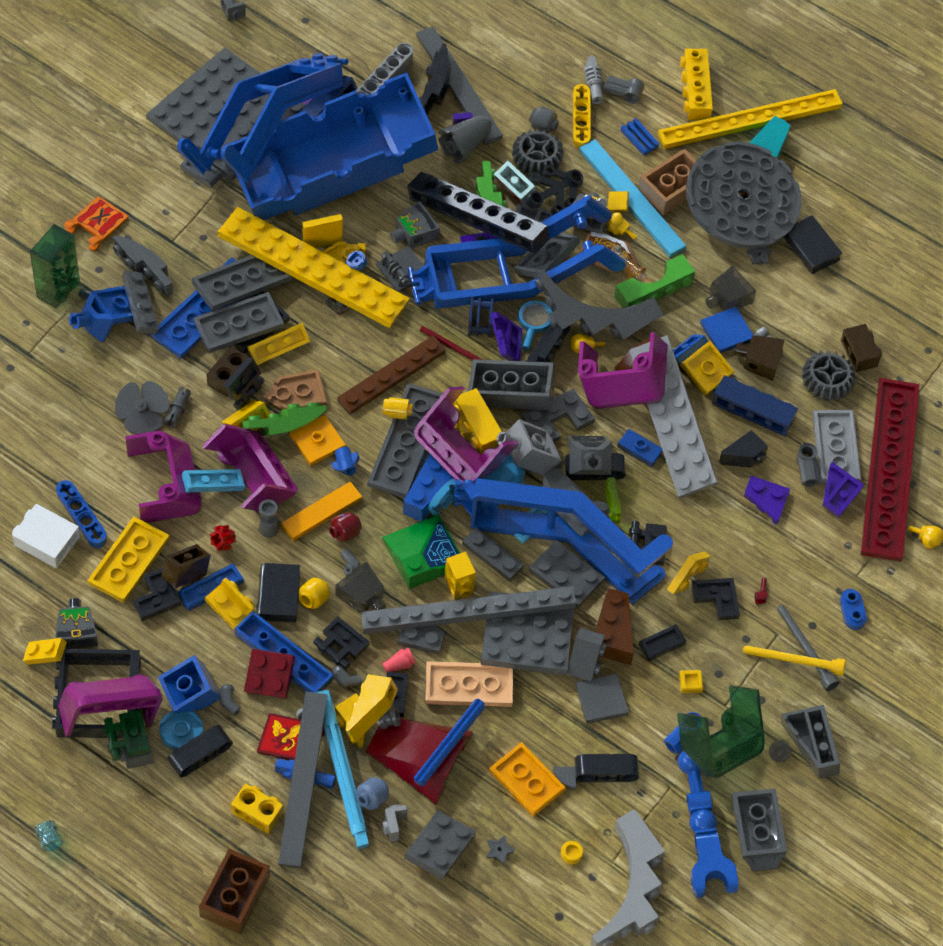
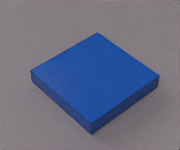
M737 307L701 319L700 322L708 338L720 353L736 348L738 343L744 345L750 343L753 336Z

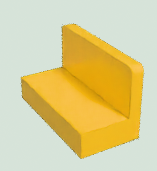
M253 400L223 420L222 423L243 428L242 421L249 420V416L261 415V419H267L270 412L264 402Z

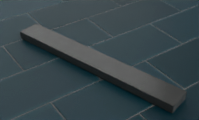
M432 26L416 32V37L433 62L435 52L441 48L444 42ZM448 50L451 70L449 89L465 113L471 112L473 118L482 115L488 117L491 121V132L483 140L485 145L501 140L503 134Z
M305 693L278 861L280 866L301 868L328 700L327 694Z

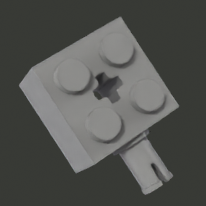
M519 419L507 432L502 431L497 436L498 444L509 441H517L519 443L511 452L513 462L519 468H525L533 473L544 475L561 461L550 433L546 429Z

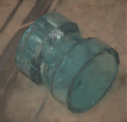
M53 820L42 822L34 829L36 836L41 840L39 844L42 851H52L63 843L61 835L57 834L56 822Z

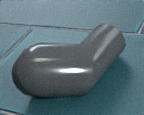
M335 666L333 668V679L341 687L362 685L361 675L349 676L343 667Z
M231 684L222 685L219 690L220 704L233 715H237L241 710V706L232 700L233 691H235L234 687Z

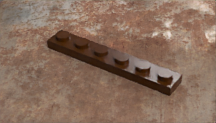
M433 335L338 396L337 402L351 415L445 354L446 348Z

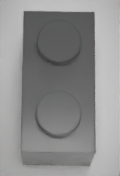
M583 628L579 629L567 670L568 675L592 681L594 674H599L602 662H598L599 657H603L607 645L603 643L605 635Z

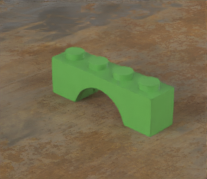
M681 254L666 262L664 277L654 283H643L634 278L628 279L616 285L614 297L622 308L638 305L653 297L655 301H658L659 298L665 295L669 296L682 287L690 286L694 280L695 270L684 255Z

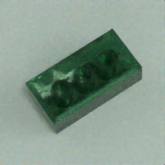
M53 224L30 250L37 298L57 309L61 303L67 300L70 292L79 286L80 276L74 234Z

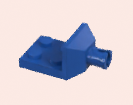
M125 286L91 291L82 311L71 313L69 316V323L73 326V329L85 327L88 333L100 342H105L113 324L134 321Z

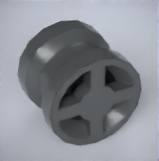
M396 704L392 705L379 719V724L383 730L391 725L395 727L401 725V717Z

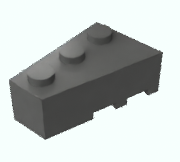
M824 705L781 714L782 726L818 779L840 774V762Z

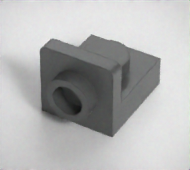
M220 0V5L228 21L246 16V5L244 2L235 3V0Z

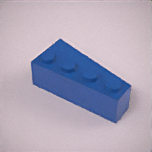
M431 454L428 456L403 501V514L418 521H423L431 513L428 510V506L440 488L451 479H454Z

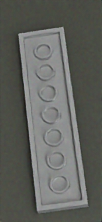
M666 335L661 337L668 344L665 393L660 401L647 403L677 495L679 498H683L718 485V481L669 337ZM650 342L629 350L633 363L638 354L649 352Z

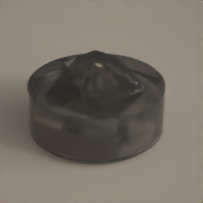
M777 740L770 745L769 755L775 762L782 763L790 758L791 748L785 741Z

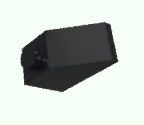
M750 430L721 451L719 463L721 465L751 468L756 463L760 464L766 459L768 446Z

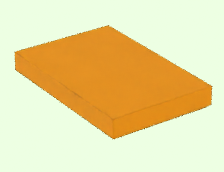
M522 742L489 768V772L532 817L566 791V787Z

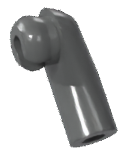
M346 548L341 552L340 556L347 562L346 568H344L345 575L352 578L358 574L360 561Z

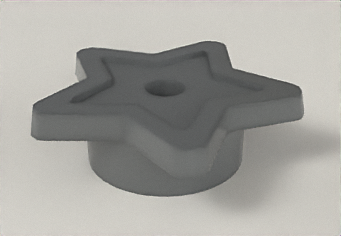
M756 248L746 251L751 256L753 265L769 264L767 256L771 253L770 249Z
M505 836L501 837L498 841H487L490 847L487 858H493L502 864L505 863L506 857L509 854L515 852L513 847L507 845Z

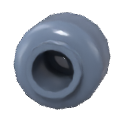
M369 778L357 787V801L364 808L375 810L388 800V785L379 778Z

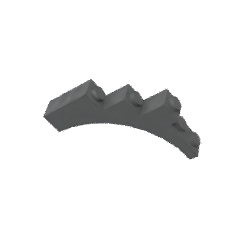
M545 270L534 276L537 288L540 291L543 290L547 296L545 300L548 306L555 309V311L548 314L550 316L549 322L554 329L556 326L565 329L580 320L581 323L579 325L582 331L591 336L610 325L612 327L610 331L614 338H618L621 341L664 315L654 297L638 305L626 308L607 309L594 307L582 303L562 291L551 280Z

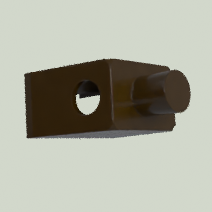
M754 335L749 346L741 343L737 344L735 355L746 357L744 369L773 381L785 339Z

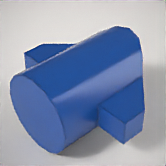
M349 447L337 449L335 451L337 461L331 463L332 468L345 475H353L360 459L359 453L357 451L352 453Z

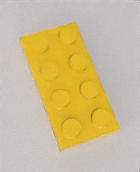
M133 516L87 580L88 585L125 603L170 540V535Z

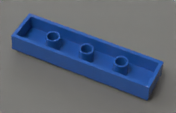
M254 611L235 628V635L252 649L294 655L295 661L291 680L304 691L313 693L323 691L333 681L332 673Z

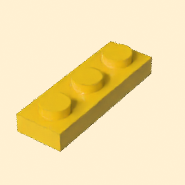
M299 323L252 344L247 349L251 358L259 365L310 342L303 323Z

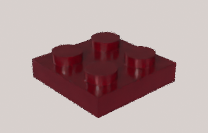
M252 649L244 692L287 699L295 656Z

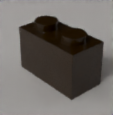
M862 324L844 329L840 341L851 364L855 365V372L878 367L882 357L881 349L876 346L874 335L867 325Z
M197 544L170 554L165 558L161 577L175 588L204 577L207 574L211 555Z

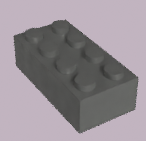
M473 359L468 391L477 388L488 408L551 410L556 379L554 363Z

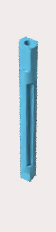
M330 690L320 691L317 693L328 695L323 727L352 837L355 839L357 849L366 848L369 845L366 835L367 830L360 804L357 801L356 788Z

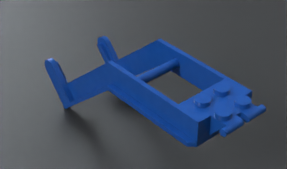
M322 53L312 55V59L301 58L237 82L201 150L190 139L181 138L177 143L179 153L200 174H204L206 170L209 171L215 159L220 160L222 158L243 181L248 182L285 110L343 87L342 65H347L348 59L338 58L337 55L323 56ZM271 93L240 153L232 145H225L220 150L245 102Z
M588 195L544 220L542 223L547 225L550 240L576 224L580 229L587 227L586 219L590 216L600 223H606L612 218V214L608 208ZM499 238L430 246L426 250L425 266L418 271H414L412 267L408 268L411 285L415 286L412 288L416 305H420L421 300L429 302L433 299L435 309L470 305L471 297L477 301L478 297H480L481 301L491 302V298L493 302L532 298L543 292V290L540 291L534 282L536 278L527 283H511L505 257L522 256L528 251ZM585 241L583 243V252L546 273L557 284L596 261H599L614 272L623 270L626 267V263L623 258L605 245L597 243L593 246L592 241ZM488 259L498 260L504 285L456 290L450 264Z
M476 478V482L464 480L462 483L459 479L455 481L453 505L455 507L463 505L471 516L470 527L472 529L477 527L480 531L507 535L522 534L523 536L529 535L530 538L567 542L596 571L602 574L616 590L628 593L631 605H634L665 578V570L661 566L656 565L650 569L648 568L672 549V538L668 535H660L641 550L582 492ZM498 504L549 511L548 515L506 510L499 509ZM557 512L574 514L592 533L581 537L561 517L556 516ZM594 535H596L622 562H620ZM632 571H633L634 573H637L638 575H640L641 573H643V574H642L639 578H637V577L632 573Z

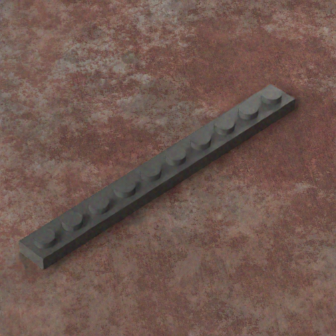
M573 586L365 611L361 612L363 633L369 634L576 608V598Z

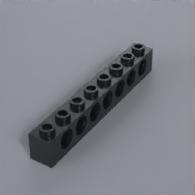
M421 171L407 185L410 200L417 203L421 202L423 206L530 253L536 254L549 240L547 225L535 221L526 215L514 212L510 208H505L493 201L470 193L433 175Z

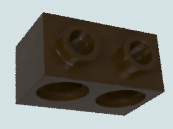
M230 346L206 374L207 385L227 397L228 394L223 385L248 356Z

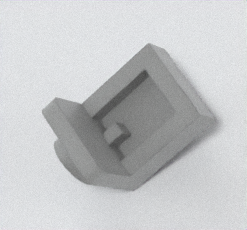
M396 804L385 809V821L382 822L384 835L388 834L390 842L399 841L397 820L407 818V805L401 806Z

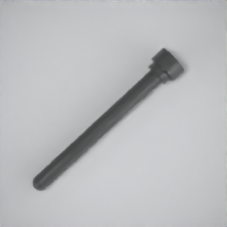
M780 605L777 609L807 656L820 659L785 606ZM815 667L821 675V684L826 691H831L840 684V680L832 672H828L824 668Z

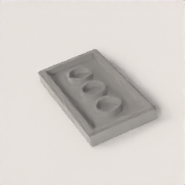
M813 410L812 419L815 447L817 448L819 484H826L831 462L861 482L853 410Z

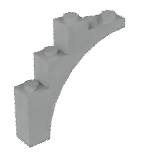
M635 809L617 819L614 828L623 843L628 858L630 873L628 892L618 913L604 928L592 936L591 946H611L615 939L619 937L625 938L633 930L637 936L643 933L649 934L657 925L659 916L648 901L654 900L660 894L662 883L652 869L658 867L663 862L665 851Z

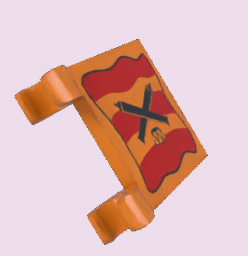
M98 196L73 219L65 222L64 227L66 229L64 232L72 235L78 226L82 227L94 235L89 239L91 244L89 249L96 251L107 237L129 219V216Z

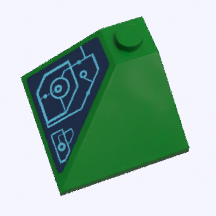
M439 514L382 537L408 589L445 575L446 558L460 554Z

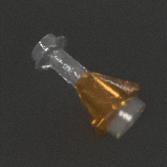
M618 244L615 245L611 250L625 260L626 267L624 271L627 280L634 278L637 281L643 282L647 278L645 273L646 267L629 261L621 252L623 247Z

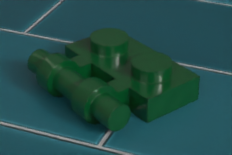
M141 710L119 714L120 722L113 723V718L111 717L104 719L105 727L103 729L105 736L108 737L109 744L107 748L108 752L112 755V760H120V751L125 749L127 750L128 757L150 752ZM122 732L124 740L117 741L116 734Z

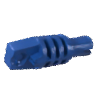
M277 759L275 772L284 775V778L292 780L295 760ZM317 768L314 784L333 789L336 776L318 771Z

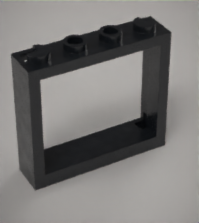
M64 649L61 661L56 662V670H59V676H55V690H58V695L53 697V709H56V716H52V729H55L57 737L108 738L104 734L103 728L105 725L75 724L70 737L65 736L58 705L67 687L69 665H130L129 677L140 674V650ZM138 708L127 709V712L138 710ZM122 732L116 734L117 738H124Z

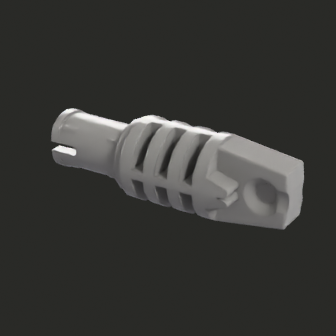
M588 56L586 66H584L586 85L590 88L592 103L600 104L603 102L601 68L597 65L595 56Z

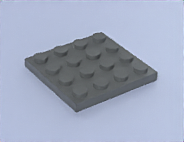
M490 591V596L509 594ZM574 608L486 619L481 665L567 675Z

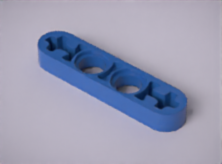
M68 480L59 482L56 486L57 497L74 523L79 526V530L91 547H103L107 542L105 529L75 485ZM62 489L69 490L71 496L69 499L66 492H62ZM73 503H80L82 505L79 510L70 508ZM85 518H90L93 521L88 526L81 524V521ZM93 530H95V533L98 537L101 536L100 540L94 538L92 532Z

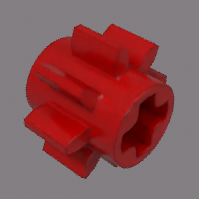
M229 525L215 526V532L210 534L211 545L217 547V551L232 549L231 544L236 542L235 531L229 529Z

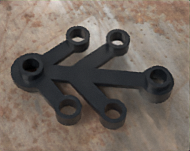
M546 165L542 169L543 176L538 172H533L529 176L528 180L535 186L540 183L550 188L541 193L538 191L531 192L526 199L528 207L532 209L539 208L545 199L556 194L555 205L551 208L553 215L558 213L556 209L559 212L564 209V189L569 187V197L564 201V205L567 208L572 205L570 202L573 203L575 201L577 188L583 183V175L580 171L573 169L566 173L555 169L551 165ZM552 176H555L557 178L562 179L563 181L559 182L550 178Z

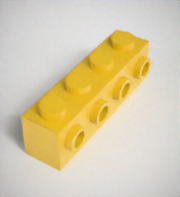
M685 49L684 56L680 57V68L684 69L681 73V82L685 83L682 90L683 98H686V101H684V113H687L688 120L711 118L713 107L708 50Z

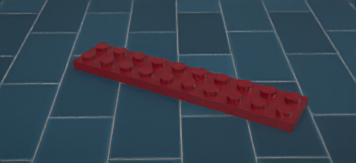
M879 378L860 551L862 556L902 562L920 384Z

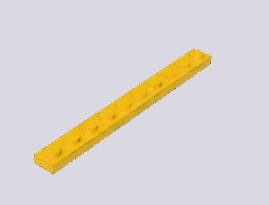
M836 89L660 129L657 135L663 148L668 149L762 127L774 116L788 121L840 109L843 103Z

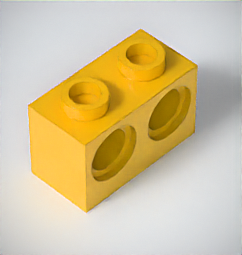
M463 552L446 558L444 579L454 600L470 596L474 593L476 572L467 553Z
M245 783L231 803V813L269 835L283 815V804L278 798L263 794L262 790L257 786H249ZM247 799H251L254 801L252 804L244 803V801ZM265 810H271L273 812L270 815L263 814Z

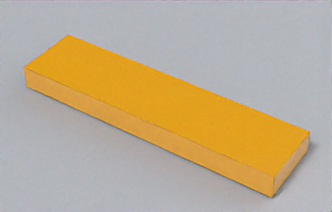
M348 482L283 521L281 526L289 537L295 541L361 501L362 495L351 482Z

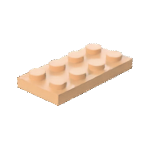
M426 662L425 704L470 706L478 698L485 703V706L512 707V668L481 665V663Z

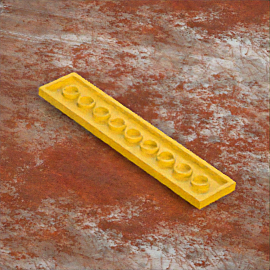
M239 207L235 209L218 230L217 236L388 328H391L409 303L410 298L358 270L350 268L347 264Z

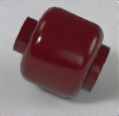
M346 512L332 518L329 532L334 539L336 538L339 542L343 543L358 537L362 524L357 515Z

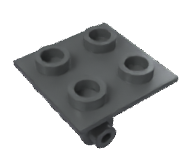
M409 246L394 254L382 253V260L376 263L377 267L397 292L411 285L408 268L412 267L414 271H418L424 266Z

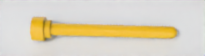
M745 646L743 648V652L748 655L830 669V672H834V675L843 676L845 671L846 659L837 658V660L832 659V661L752 646Z

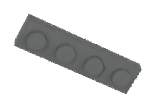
M124 271L122 279L137 333L157 334L159 328L144 274L141 272Z

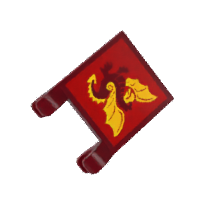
M269 713L257 753L295 760L301 719Z

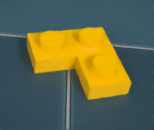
M705 551L690 555L667 590L672 594L684 592L690 585L689 579L691 576L703 573L709 565L708 560L711 556Z

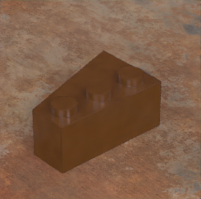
M607 588L595 630L596 633L605 635L603 643L607 645L602 658L631 665L634 652L629 595L625 592Z

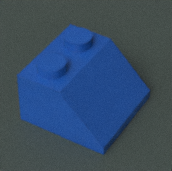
M195 655L158 677L174 713L203 710L221 699L205 664Z

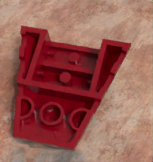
M401 718L400 726L395 727L391 725L384 730L379 724L366 749V753L388 770L391 769L397 774V777L408 782L414 787V790L421 795L424 794L430 799V802L437 805L445 789L446 779L460 751H464L473 731H466L424 786L415 783L414 777L451 731L452 727Z

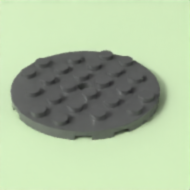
M727 142L724 145L713 146L705 151L693 164L686 183L687 202L695 220L715 239L738 248H763L780 241L793 228L801 210L799 184L795 182L791 169L782 159L778 160L771 154V151L761 146L746 142ZM739 192H745L748 198L743 199Z

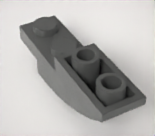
M117 235L113 237V250L118 257L121 256L124 259V263L129 270L143 272L147 279L153 281L156 290L162 292L166 297L173 294L172 281L168 278L167 264L160 257L135 241Z

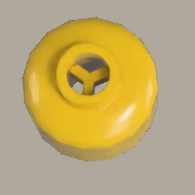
M314 577L309 579L299 589V600L306 608L317 609L330 597L328 583L320 578Z

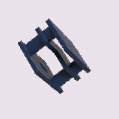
M471 297L468 336H470V333H475V336L481 333L488 334V337H490L491 314L493 312L492 298L491 302L481 301L480 297H478V301L473 300V297ZM473 308H478L476 326L471 325ZM480 308L490 309L489 327L479 326Z

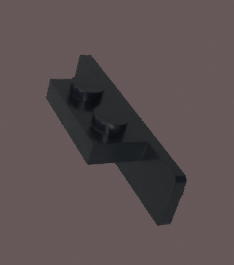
M549 324L525 362L552 363L556 351L561 349L571 326L565 329L556 326L554 329Z

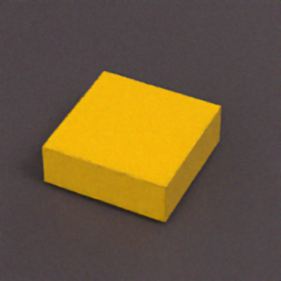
M609 191L608 209L611 212H628L630 193L628 191Z
M683 670L679 672L681 693L703 692L701 670Z

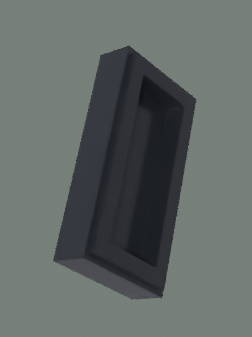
M675 624L639 641L638 645L648 661H651L686 645L687 641Z

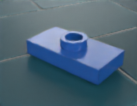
M630 429L626 431L617 444V447L651 467L663 453L661 447Z

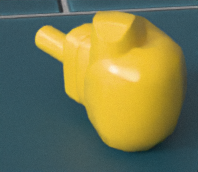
M618 212L613 213L612 218L606 222L608 231L615 235L620 234L622 236L626 233L633 240L638 237L629 230L631 225Z
M582 333L574 335L570 340L571 348L576 354L580 352L581 341L586 342L593 349L594 347H605V342H594L593 337Z
M910 525L908 527V531L919 534V539L923 541V545L928 549L940 546L943 541V530L937 526L923 525L921 529Z

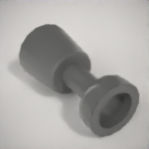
M269 499L262 501L259 505V513L261 515L259 533L264 537L270 538L279 532V524L276 517L278 512L277 503Z

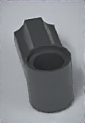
M609 75L604 91L622 96L627 103L637 104L645 85L639 79L634 78L627 81Z
M803 443L796 456L801 485L806 487H813L820 483L816 459L817 448L811 443Z

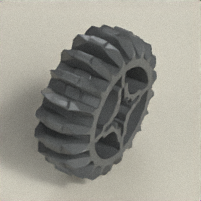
M538 128L535 132L530 129L528 133L522 132L521 136H517L516 141L513 143L512 157L514 164H517L518 169H522L523 174L529 172L530 175L533 172L542 174V169L546 165H551L558 169L564 155L562 142L559 141L558 136L553 137L552 132L547 134L545 129L543 132H540Z
M820 350L818 355L813 353L811 358H808L805 365H803L801 375L803 386L807 387V392H813V397L818 395L821 400L827 398L830 402L834 398L838 401L840 397L845 398L847 393L850 394L853 386H855L857 376L854 371L855 365H850L851 361L850 359L845 360V355L838 356L837 351L831 354L828 350L824 354Z

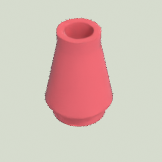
M402 648L386 662L382 663L387 673L412 668V665L416 662L409 648L404 650Z

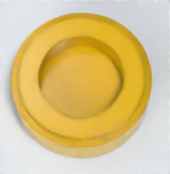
M576 841L564 843L561 848L562 860L571 865L579 863L583 857V847Z

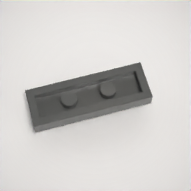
M477 527L462 541L464 547L509 582L524 567L523 563Z

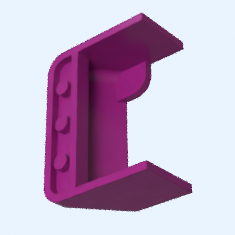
M652 332L650 333L649 352L640 353L635 357L633 369L598 373V353L586 342L581 341L578 373L588 403L596 409L660 401L665 393L668 344L656 333Z
M463 386L448 387L415 427L414 435L417 441L455 480L459 479L462 483L464 480L476 482V478L483 479L497 469L519 443L517 441L502 442L497 449H487L480 455L454 428L460 420V412L453 403L465 390Z
M223 424L202 445L206 450L216 451L218 459L223 464L233 465L236 469L241 470L243 480L252 492L241 505L243 509L259 511V505L264 500H273L279 504L293 497L298 492L297 486L267 441L255 430Z
M162 431L125 436L128 457L167 450L173 483L165 484L159 489V500L139 504L140 520L150 523L197 514L202 507L200 492L186 493L181 476L183 471L195 470L189 444Z
M139 674L128 678L84 683L72 682L65 688L58 707L65 736L70 737L78 715L142 708L146 727H151L163 699L160 689L148 676Z

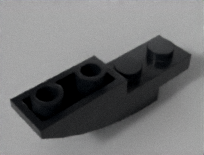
M444 43L435 52L432 64H429L426 69L428 82L425 85L423 95L419 97L426 115H428L434 103L441 106L448 90L451 70L447 45Z

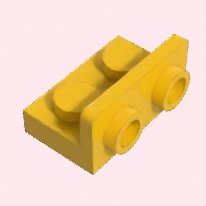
M224 578L221 584L204 599L233 630L255 609L252 600L248 596H243L239 592L236 583L229 581L227 578Z

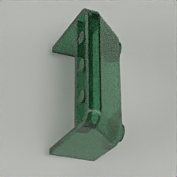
M730 685L731 707L726 709L721 716L722 729L712 735L709 733L708 717L685 713L677 714L681 748L708 777L719 778L763 752L765 737L758 689Z

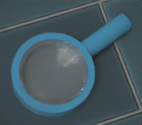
M529 301L519 310V324L527 331L522 347L525 351H530L534 334L546 331L550 324V316L548 314L552 313V310L544 302Z

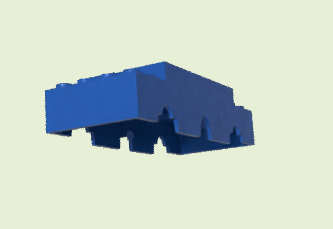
M407 72L384 81V85L378 87V90L373 94L366 95L362 93L358 95L356 91L328 101L324 103L325 109L318 116L308 115L307 111H303L281 120L248 182L243 181L236 173L252 214L262 220H267L293 209L295 215H299L404 172L403 164L438 151L435 132ZM248 136L227 145L234 146L240 153Z

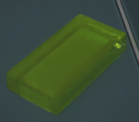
M615 477L607 478L605 492L608 507L610 508L611 521L614 524H619L622 513Z

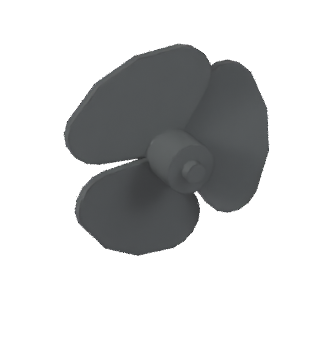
M147 381L142 385L141 394L140 388L136 383H127L119 391L116 398V416L120 419H125L124 426L130 432L137 434L153 432L163 425V419L157 413L162 414L168 411L170 406L168 396L161 386L152 381Z

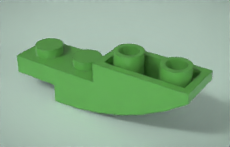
M482 161V177H476V195L506 208V200H502L501 192H497L496 184L492 183V180H495V170L491 169L490 161Z
M319 402L307 403V407H300V404L287 405V409L281 410V414H270L267 419H261V415L249 416V420L242 421L243 428L246 429L263 428L264 436L276 435L292 431L310 423L327 409L326 405L319 406Z

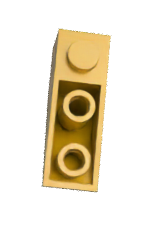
M367 675L365 682L361 685L359 698L354 703L352 716L346 723V732L352 742H356L391 708L398 690L392 678Z

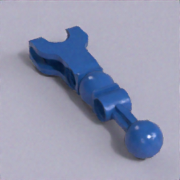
M687 748L680 753L678 766L688 776L691 792L687 794V805L690 814L689 825L694 833L698 862L694 865L691 872L694 896L696 898L704 897L705 883L712 878L723 881L727 892H738L739 883L736 866L730 859L722 855L716 828L717 819L712 812L710 792L703 789L700 772L705 766V758L698 749Z

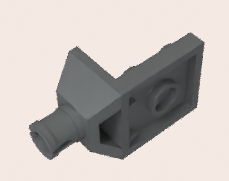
M566 435V444L570 449L569 474L611 475L612 441L608 436Z

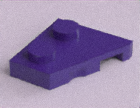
M499 312L492 313L491 320L500 355L508 361H520L522 328Z
M831 462L822 506L839 518L863 489L864 484Z
M751 476L744 497L751 503H754L762 513L768 514L772 518V522L778 525L790 488Z

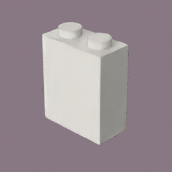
M35 504L32 510L29 509L26 512L22 523L14 528L12 538L14 546L57 569L80 538L79 526Z

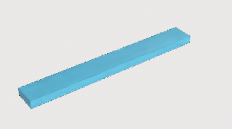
M596 139L579 148V152L612 191H628L630 193L628 210L669 258L686 250L685 243Z

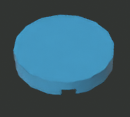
M451 479L443 485L432 498L428 510L433 515L440 514V508L445 509L453 502L455 479Z
M172 710L161 720L159 729L161 740L167 747L176 750L203 733L202 720L193 711L174 713Z

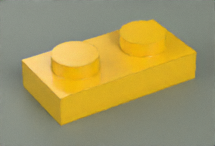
M62 638L31 641L28 643L23 661L28 665L61 661L67 642Z

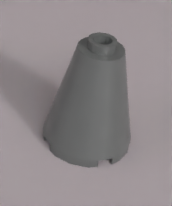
M480 115L443 128L438 132L441 135L438 138L439 144L448 157L451 155L455 158L453 160L454 163L460 164L467 159L491 132L492 123L488 117Z

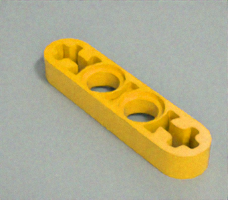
M578 84L573 90V145L576 148L589 143L591 137L590 88L585 84ZM579 92H583V99H580ZM584 106L587 110L579 111L576 108ZM579 121H583L587 125L581 127L578 126L576 123ZM580 134H583L584 141H580Z

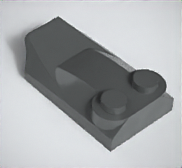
M559 467L543 475L542 487L582 492L599 510L611 519L608 505L603 501L592 500ZM557 512L581 537L591 533L574 514Z
M776 788L732 793V811L735 815L743 859L748 863L752 871L778 868L780 861L787 853Z

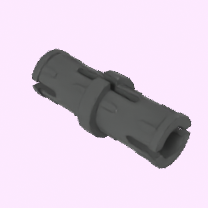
M180 387L175 400L170 404V411L164 423L170 426L172 422L171 428L177 426L181 414L186 410L185 405L191 395V391L187 388L183 392L184 387Z

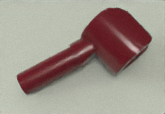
M762 577L760 591L754 593L755 604L766 603L768 596L766 577Z

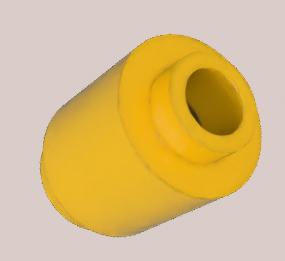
M394 397L384 399L383 415H387L388 418L407 420L408 416H412L413 404H410L409 399Z

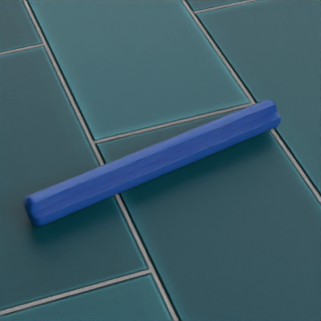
M478 698L473 701L415 775V783L420 786H424L484 710L485 703Z

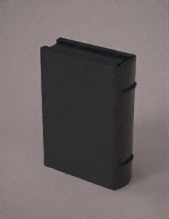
M813 215L795 223L790 232L784 237V240L811 274L841 260V250Z
M262 563L259 574L257 614L265 621L296 622L300 565Z

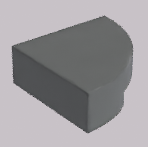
M553 767L554 776L567 789L576 790L575 767Z

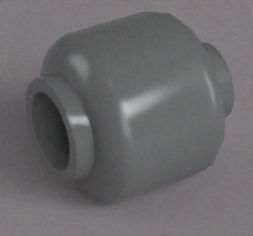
M540 106L538 109L535 108L530 115L529 122H531L534 130L538 128L540 132H543L545 129L548 134L552 130L555 131L559 125L557 113L547 107Z

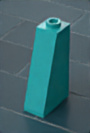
M774 116L749 143L771 151V154L778 159L788 138L791 125L785 120Z

